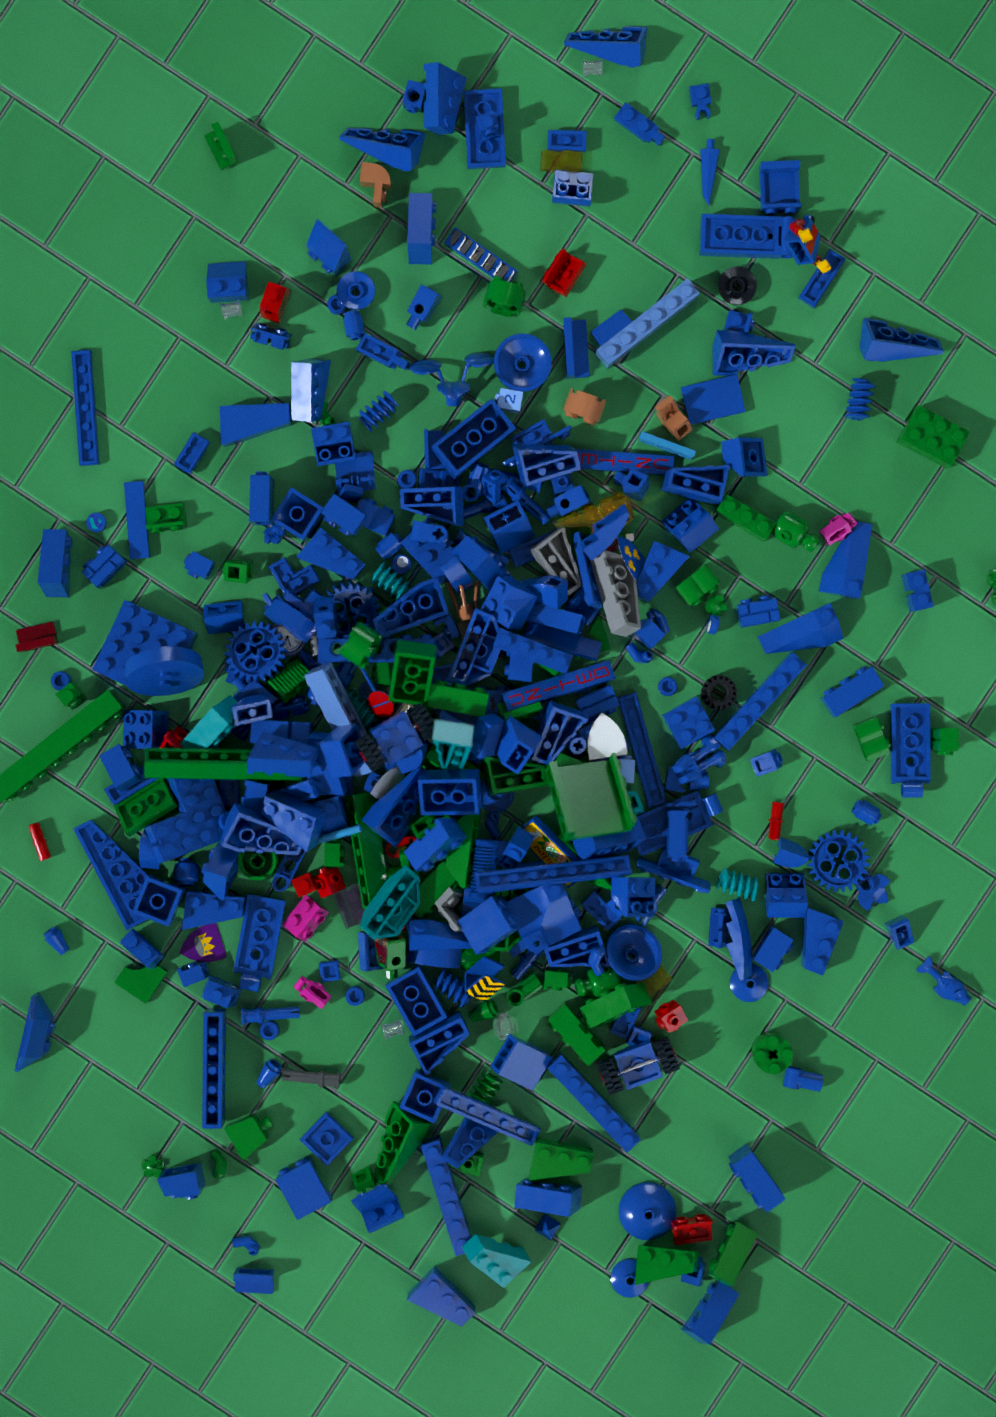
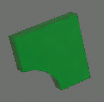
M158 964L154 969H148L147 967L132 969L125 966L114 983L146 1004L168 971Z

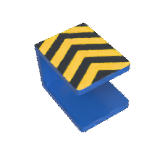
M487 956L481 958L465 972V993L484 1002L505 985L503 981L494 978L504 968V964Z

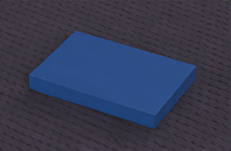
M737 374L680 388L687 419L691 425L746 412Z

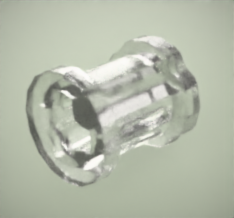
M583 59V77H587V75L603 76L602 59H598V61H586V59Z
M239 299L233 303H220L224 320L232 316H243Z
M400 1018L393 1023L381 1024L385 1040H389V1037L396 1035H405Z

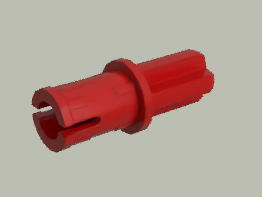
M772 802L771 818L768 819L770 821L768 834L770 840L780 839L781 823L784 822L782 820L784 803Z
M40 823L29 825L34 842L32 845H35L39 861L51 858L46 844L47 839L44 838Z

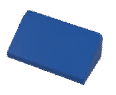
M620 309L590 333L601 347L632 321Z
M358 932L360 970L373 971L384 969L377 962L375 939L366 932Z

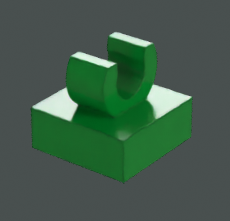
M369 1166L352 1174L354 1187L357 1192L362 1191L365 1193L366 1188L369 1186L375 1187V1181Z

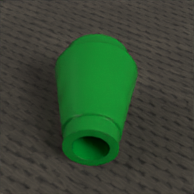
M486 1000L469 1012V1017L475 1023L495 1018L499 1011L493 1000Z

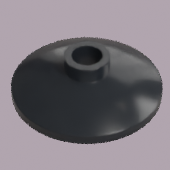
M739 266L731 267L724 271L718 282V290L721 297L732 305H742L749 302L757 288L756 279L752 272ZM733 285H739L740 289L734 290Z

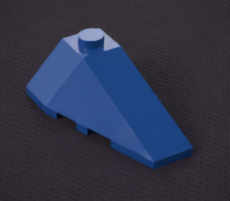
M864 318L862 321L860 350L863 358L868 361L884 362L943 354V348L938 339L918 332L914 335L905 331V328L900 326L898 329L887 326L888 322Z

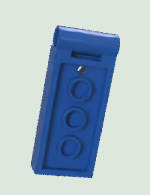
M702 214L699 256L793 258V255L784 243V239L789 230V225L796 218L791 216Z

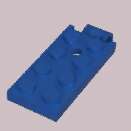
M930 703L890 704L891 784L901 783L902 798H922V783L930 784L931 782ZM909 757L913 758L914 760L913 764L911 765L907 763V759Z
M696 790L636 816L639 818L646 837L636 848L640 856L667 846V811L669 810L689 811L688 836L713 826L714 823L710 817L724 811L717 794L714 793L701 798L700 791Z
M248 894L233 970L234 973H242L239 989L259 992L262 977L272 979L286 900ZM254 950L260 951L259 957L253 955Z

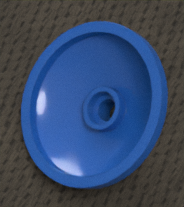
M521 333L506 338L499 345L494 356V369L498 379L507 388L515 391L528 392L538 388L546 381L551 370L552 360L547 346L539 338L530 334ZM519 362H524V363H525V367H524V368H520V367L518 366V363H519Z
M621 926L610 935L607 941V960L612 969L625 979L633 981L645 980L651 977L661 965V945L655 935L642 926Z
M652 1182L638 1183L630 1187L622 1196L619 1204V1218L624 1229L633 1237L641 1240H655L664 1236L672 1228L671 1221L676 1218V1205L669 1191L663 1186ZM651 1212L652 1216L648 1218L645 1214Z

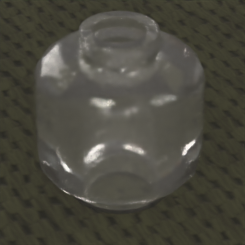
M509 1012L498 1014V1018L492 1021L494 1037L499 1039L500 1042L505 1041L509 1034L517 1036L519 1033L517 1018L510 1016Z

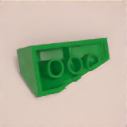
M396 1101L392 1102L385 1117L384 1124L387 1126L385 1135L381 1137V1142H383L382 1152L378 1154L374 1178L380 1184H387L388 1186L423 1141L431 1124L428 1120L399 1108L401 1103Z

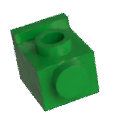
M227 560L222 567L224 581L247 584L252 580L253 561Z
M70 682L55 694L64 706H69L71 709H74L87 698L79 686L73 682Z
M341 839L326 842L324 866L344 867L345 861H341V858H345V847H342Z
M545 968L543 989L548 990V986H550L552 990L562 991L563 988L571 987L572 976L568 975V970Z
M475 1152L466 1160L470 1161L472 1165L467 1166L463 1163L457 1168V1171L479 1177L484 1154Z

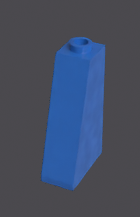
M289 403L220 406L221 445L223 447H229L292 425L291 405Z

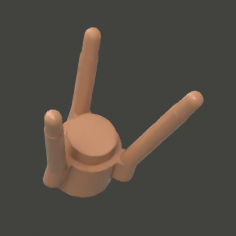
M447 581L446 586L457 611V617L461 619V622L470 621L475 608L478 607L479 581L475 582L473 607L472 604H467L463 585L459 586L463 604L459 607L453 590Z

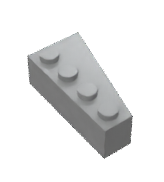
M605 550L595 559L590 560L610 631L612 634L627 637L641 629L636 580L628 570L622 555Z

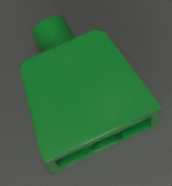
M254 1113L227 1124L224 1130L242 1160H244L268 1139L269 1135L266 1130L274 1126V1123L270 1116L259 1120Z

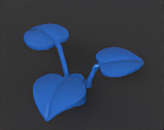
M478 352L467 355L464 358L467 363L462 380L455 382L444 381L439 369L442 364L434 359H422L413 362L407 367V370L410 369V371L421 375L433 372L438 373L441 383L437 385V389L446 396V404L448 406L461 405V395L470 389V385L465 382L468 368L470 366H487L494 362V356Z

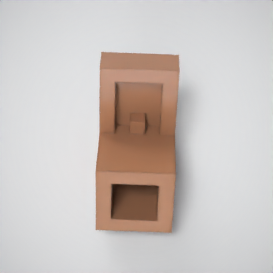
M362 162L360 184L362 187L374 188V207L382 208V202H386L387 190L384 189L392 190L390 176L382 166L375 163Z
M670 395L655 406L658 419L677 441H680L693 430L689 420L679 411L674 399Z

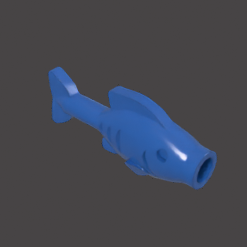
M928 956L916 971L920 973L928 972L937 980L938 985L933 989L940 997L965 1006L970 1001L971 996L968 995L963 983L959 979L950 976L947 971L943 975L932 967V959Z

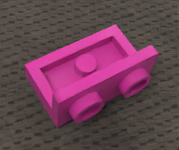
M305 895L282 925L296 938L306 942L313 936L316 928L325 920L329 911L322 908L309 895Z

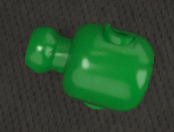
M791 511L783 512L772 529V534L775 538L793 549L801 544L807 551L813 552L820 541L817 535L808 533L810 528L808 522Z
M602 966L604 973L596 976L591 968L587 971V979H577L574 982L577 995L580 997L587 995L588 992H592L595 997L600 998L601 993L608 990L612 992L615 990V986L622 984V977L611 966Z

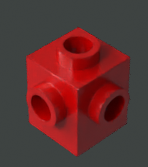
M180 726L173 731L170 729L164 735V741L159 748H184L180 743L188 733Z
M329 866L318 870L319 874L312 877L321 898L346 888L337 867L329 869Z
M673 999L668 1003L662 1004L659 1009L654 1011L657 1019H655L660 1029L664 1028L669 1033L678 1030L681 1025L688 1021L681 1005Z

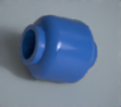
M181 858V862H177L174 865V881L182 887L194 886V883L199 880V864L193 862L192 858Z

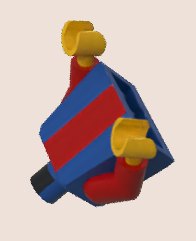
M806 215L804 219L792 221L784 243L793 255L798 265L813 263L822 273L831 269L829 262L826 259L822 261V258L817 254L820 233L814 225L815 218L811 215Z

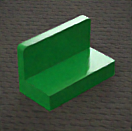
M503 702L497 704L501 718L505 722L509 716L517 721L540 715L542 712L540 702L509 712L506 711Z

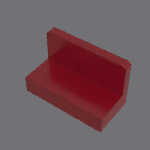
M54 622L16 630L19 644H15L17 652L22 653L59 644Z

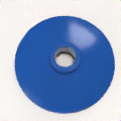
M358 271L349 272L339 280L337 296L346 308L361 310L373 301L375 286L368 275ZM353 290H359V295H353Z
M752 964V977L740 981L735 969L730 978V987L738 999L745 1002H754L765 995L768 989V977L761 967ZM753 981V986L747 987V982Z
M624 1259L618 1262L611 1272L612 1287L623 1297H636L642 1294L648 1286V1282L635 1285L637 1263L635 1259ZM629 1277L634 1279L632 1283L627 1282Z

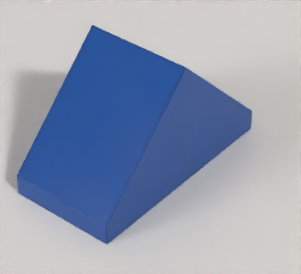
M901 915L884 923L897 950L915 943L908 918Z

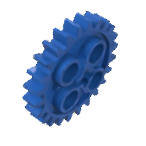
M348 582L347 587L340 583L339 589L334 585V592L327 590L328 597L335 598V604H342L341 608L336 610L338 623L345 621L346 624L344 627L339 628L338 639H342V635H349L354 629L350 628V621L347 617V609L344 603L345 597H347L348 606L351 610L350 615L354 627L358 624L356 619L363 616L365 618L361 623L375 630L372 620L380 614L376 610L380 606L378 603H375L377 601L376 597H371L373 594L371 590L366 592L367 588L365 586L360 589L358 583L352 587L351 582ZM356 598H359V599H360V603H359V604H357V605H352V604H351L354 599H356Z
M253 621L250 627L248 623H245V629L239 626V633L232 632L235 636L234 639L228 638L231 645H225L229 650L224 653L226 657H229L225 662L231 664L228 669L234 671L233 675L239 676L241 681L246 678V681L251 683L253 679L258 684L259 678L266 682V676L272 679V672L279 673L277 667H284L280 661L287 659L282 655L287 652V649L283 647L286 645V642L281 640L283 638L281 633L278 634V630L276 628L272 629L270 624L265 627V624L261 621L258 626ZM263 636L262 641L255 643L257 637ZM246 647V651L239 654L240 649ZM272 651V656L265 658L266 653ZM252 662H256V666L249 669V665Z
M833 830L832 836L826 832L825 839L819 836L820 843L813 842L816 849H809L813 853V856H809L812 863L807 864L808 867H813V870L809 873L817 875L814 881L820 879V887L825 883L827 884L826 890H829L832 886L834 892L837 891L838 887L844 892L846 886L849 890H852L851 884L858 887L859 883L857 880H865L862 873L868 874L864 867L870 866L869 863L865 862L870 856L864 855L868 848H861L864 842L857 843L858 836L853 839L850 838L851 832L844 836L843 830H841L840 835H837L836 831ZM834 843L838 846L839 850L836 854L829 853L827 849L829 844ZM845 845L846 849L841 859L844 864H840L835 877H831L836 864L833 859L839 857L842 846ZM848 851L856 853L857 858L855 861H848L846 859ZM823 861H828L832 867L829 872L821 870L820 865ZM845 868L849 871L850 875L847 879L839 877L840 869Z

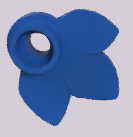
M863 874V878L868 882L867 887H862L863 881L857 880L859 886H856L859 891L857 899L864 909L870 910L873 902H888V895L884 889L890 883L887 877L881 874L874 876Z

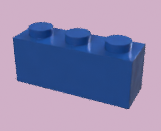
M863 666L855 671L857 675L851 679L848 676L839 682L840 686L834 689L832 686L823 692L824 696L821 697V700L832 717L839 716L884 687L873 667L866 668V666Z

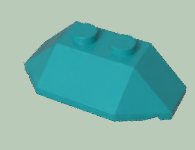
M403 866L386 880L364 910L360 928L375 940L398 936L420 905V877L407 866Z

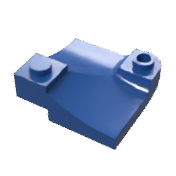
M563 884L534 887L506 901L510 913L517 919V925L519 926L517 931L524 945L531 952H540L550 945L582 930ZM538 939V946H533V940Z

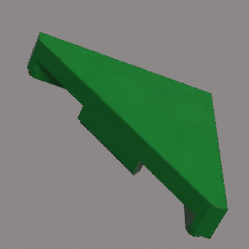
M600 615L596 618L586 638L602 642L600 652H604L611 648Z

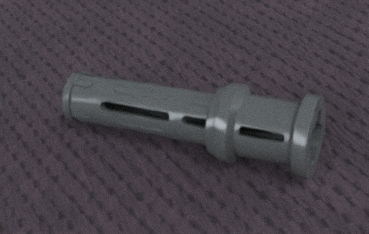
M285 1068L282 1072V1081L318 1084L321 1088L324 1086L335 1087V1089L340 1088L341 1072L334 1074L326 1073L325 1070L317 1073Z

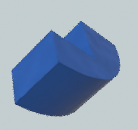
M455 555L439 566L458 596L461 595L460 585H463L464 592L474 585L471 577Z
M275 599L264 613L274 624L284 626L299 641L308 642L316 631L315 624L292 606L278 599Z
M408 944L406 961L434 967L460 968L462 949L409 951Z

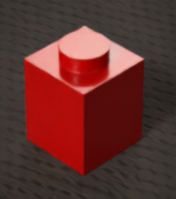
M311 871L291 880L298 898L317 890Z

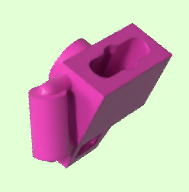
M849 512L843 516L838 514L829 520L830 524L821 529L819 533L822 539L830 546L836 541L843 540L858 522Z
M301 976L294 985V988L300 992L299 995L308 1002H313L320 1009L332 997L325 991L322 984L314 983L312 980L309 981L304 976Z

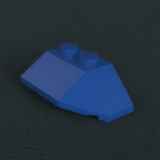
M475 608L447 680L468 686L492 674L501 649L493 647L500 629L494 615Z
M38 993L31 996L14 1070L16 1072L44 1056L51 1047L49 1037L55 1029V1023H53L54 1016L42 996Z

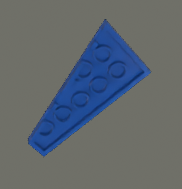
M92 819L73 828L126 930L148 920L145 917L132 913L145 878L149 874L143 868H140V865Z

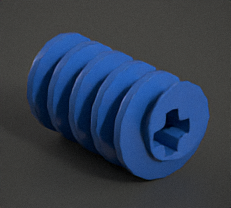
M853 378L852 381L855 383L851 384V389L854 391L849 393L852 399H848L847 402L851 406L846 408V411L850 414H845L844 417L861 421L869 418L865 411H870L871 408L866 406V404L873 402L868 399V396H874V393L869 390L876 388V386L868 380Z
M383 391L384 398L377 396L378 403L373 400L371 401L372 408L367 405L365 406L366 413L362 410L359 411V419L371 433L373 432L372 425L378 428L377 421L379 420L384 423L383 416L390 418L389 411L396 413L395 406L399 407L392 396L386 391Z
M444 968L434 983V991L441 988L440 995L447 992V999L449 1000L454 997V1004L461 1001L460 1008L467 1005L472 996L465 993V981L463 980L458 983V976L451 979L452 972L445 975L446 969Z

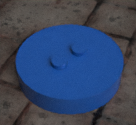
M169 646L148 649L132 656L124 666L127 687L133 692L148 696H167L182 693L196 687L204 678L202 657L197 652L183 647Z

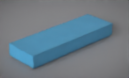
M641 431L638 439L639 442L689 460L694 458L696 452Z

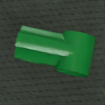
M533 973L507 992L506 998L508 1003L512 1006L521 1005L526 999L543 988V985ZM513 992H518L521 998L519 1001L513 1002L510 1000V995Z

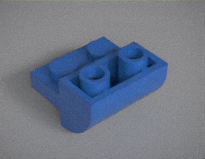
M555 170L552 203L590 207L593 174Z

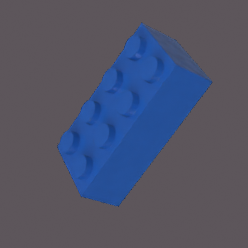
M491 398L434 443L431 451L455 480L473 466L475 462H478L515 432L516 427Z

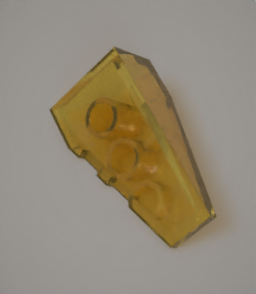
M621 491L598 500L599 505L583 507L581 513L576 511L553 521V524L556 528L592 526L623 504L627 506L629 512L625 525L631 523V519H634L635 516L628 496Z

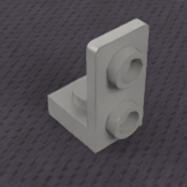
M449 887L435 902V905L438 907V912L449 921V926L452 930L463 932L457 923L460 918L452 909L453 906L458 904L463 893L458 888Z

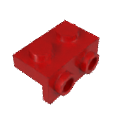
M562 248L555 256L549 270L545 272L542 281L548 289L567 297L586 267V263L569 255Z
M697 1214L693 1218L682 1216L671 1221L675 1246L713 1240L711 1229L713 1223L709 1215Z

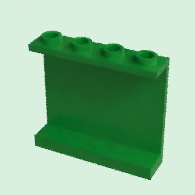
M612 753L609 759L605 761L558 767L556 761L548 763L545 772L564 841L627 832L633 829L637 822V817L631 808V796L627 794L626 779L622 777L621 762L617 759L616 753Z

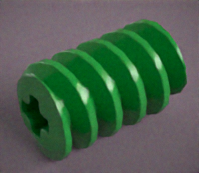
M482 1072L481 1075L484 1080L477 1079L480 1086L473 1085L476 1092H469L468 1094L476 1100L491 1104L492 1100L490 1097L494 1098L496 1096L494 1091H499L500 1087L498 1084L503 1085L504 1082L492 1073Z

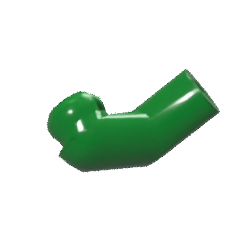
M324 402L322 417L318 421L323 426L336 424V419L327 413L328 402Z
M215 1149L209 1156L215 1162L212 1176L215 1179H219L226 1173L227 1161Z

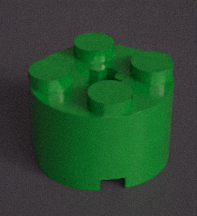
M495 276L488 284L483 307L487 309V306H489L492 313L505 317H512V314H516V317L520 316L526 291L523 289L524 285L517 281L507 282L502 277Z
M359 622L349 634L350 638L347 642L345 641L340 655L360 668L365 669L369 663L368 658L375 656L379 649L377 646L381 643L384 636Z
M256 851L240 852L238 856L239 869L251 880H263L276 871L279 864V854H275V852L256 853ZM258 855L260 856V859H263V862H261L260 865H258V862L254 860L258 857Z
M765 1032L757 1036L752 1043V1058L762 1071L776 1075L786 1070L791 1064L793 1057L792 1048L782 1035L776 1032ZM769 1050L774 1051L775 1054L772 1056L768 1052Z

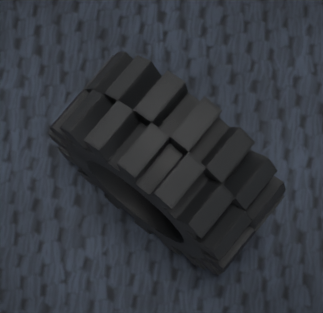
M712 676L703 684L701 697L710 708L723 710L734 703L737 697L736 685L726 676ZM716 685H722L726 689V696L722 700H716L712 696V689Z

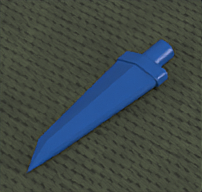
M707 139L706 149L700 150L702 192L708 206L710 205L718 156L720 154V149H714V139Z

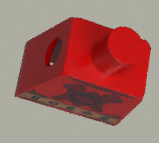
M269 281L260 304L261 317L280 324L292 289Z

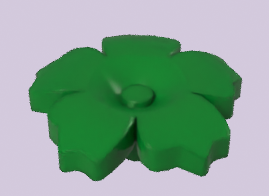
M712 595L708 596L706 600L708 605L704 606V611L712 612V615L716 616L721 615V611L726 612L728 607L723 602L724 597L722 595H716L715 598Z
M156 1155L149 1156L147 1160H143L141 1163L142 1169L145 1170L143 1175L146 1178L153 1175L156 1178L159 1177L162 1172L161 1168L165 1166L164 1161L161 1159L157 1160Z

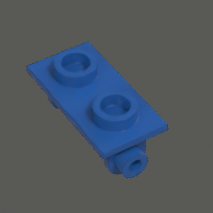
M258 323L251 327V330L254 331H252L250 339H253L254 342L267 345L268 339H272L270 346L282 350L284 348L288 349L289 341L286 340L292 334L287 333V330L282 328L272 329L265 323Z
M296 695L285 704L281 699L276 700L271 705L272 720L276 719L277 721L288 718L289 710L292 711L293 716L306 714V711H309L307 696Z
M711 908L708 946H715L716 948L727 947L729 930L726 923L729 922L730 918L728 909Z

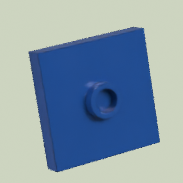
M326 1111L300 1138V1141L328 1166L354 1137Z

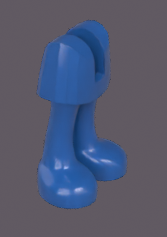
M708 734L702 737V748L691 755L684 754L673 765L672 769L675 773L685 770L683 774L678 776L681 784L700 778L701 772L713 765L720 768L726 764V755L722 750H717L720 748V744L713 736ZM713 752L708 759L696 764L698 760Z

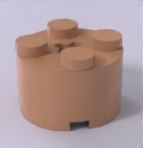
M570 388L563 411H566L565 415L574 419L580 416L584 418L583 421L585 423L595 426V423H599L606 400L602 399V402H599V398L579 390L575 394V390Z

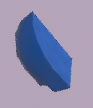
M780 838L777 844L779 851L777 855H774L773 863L793 868L799 867L809 860V855L803 847L788 839Z

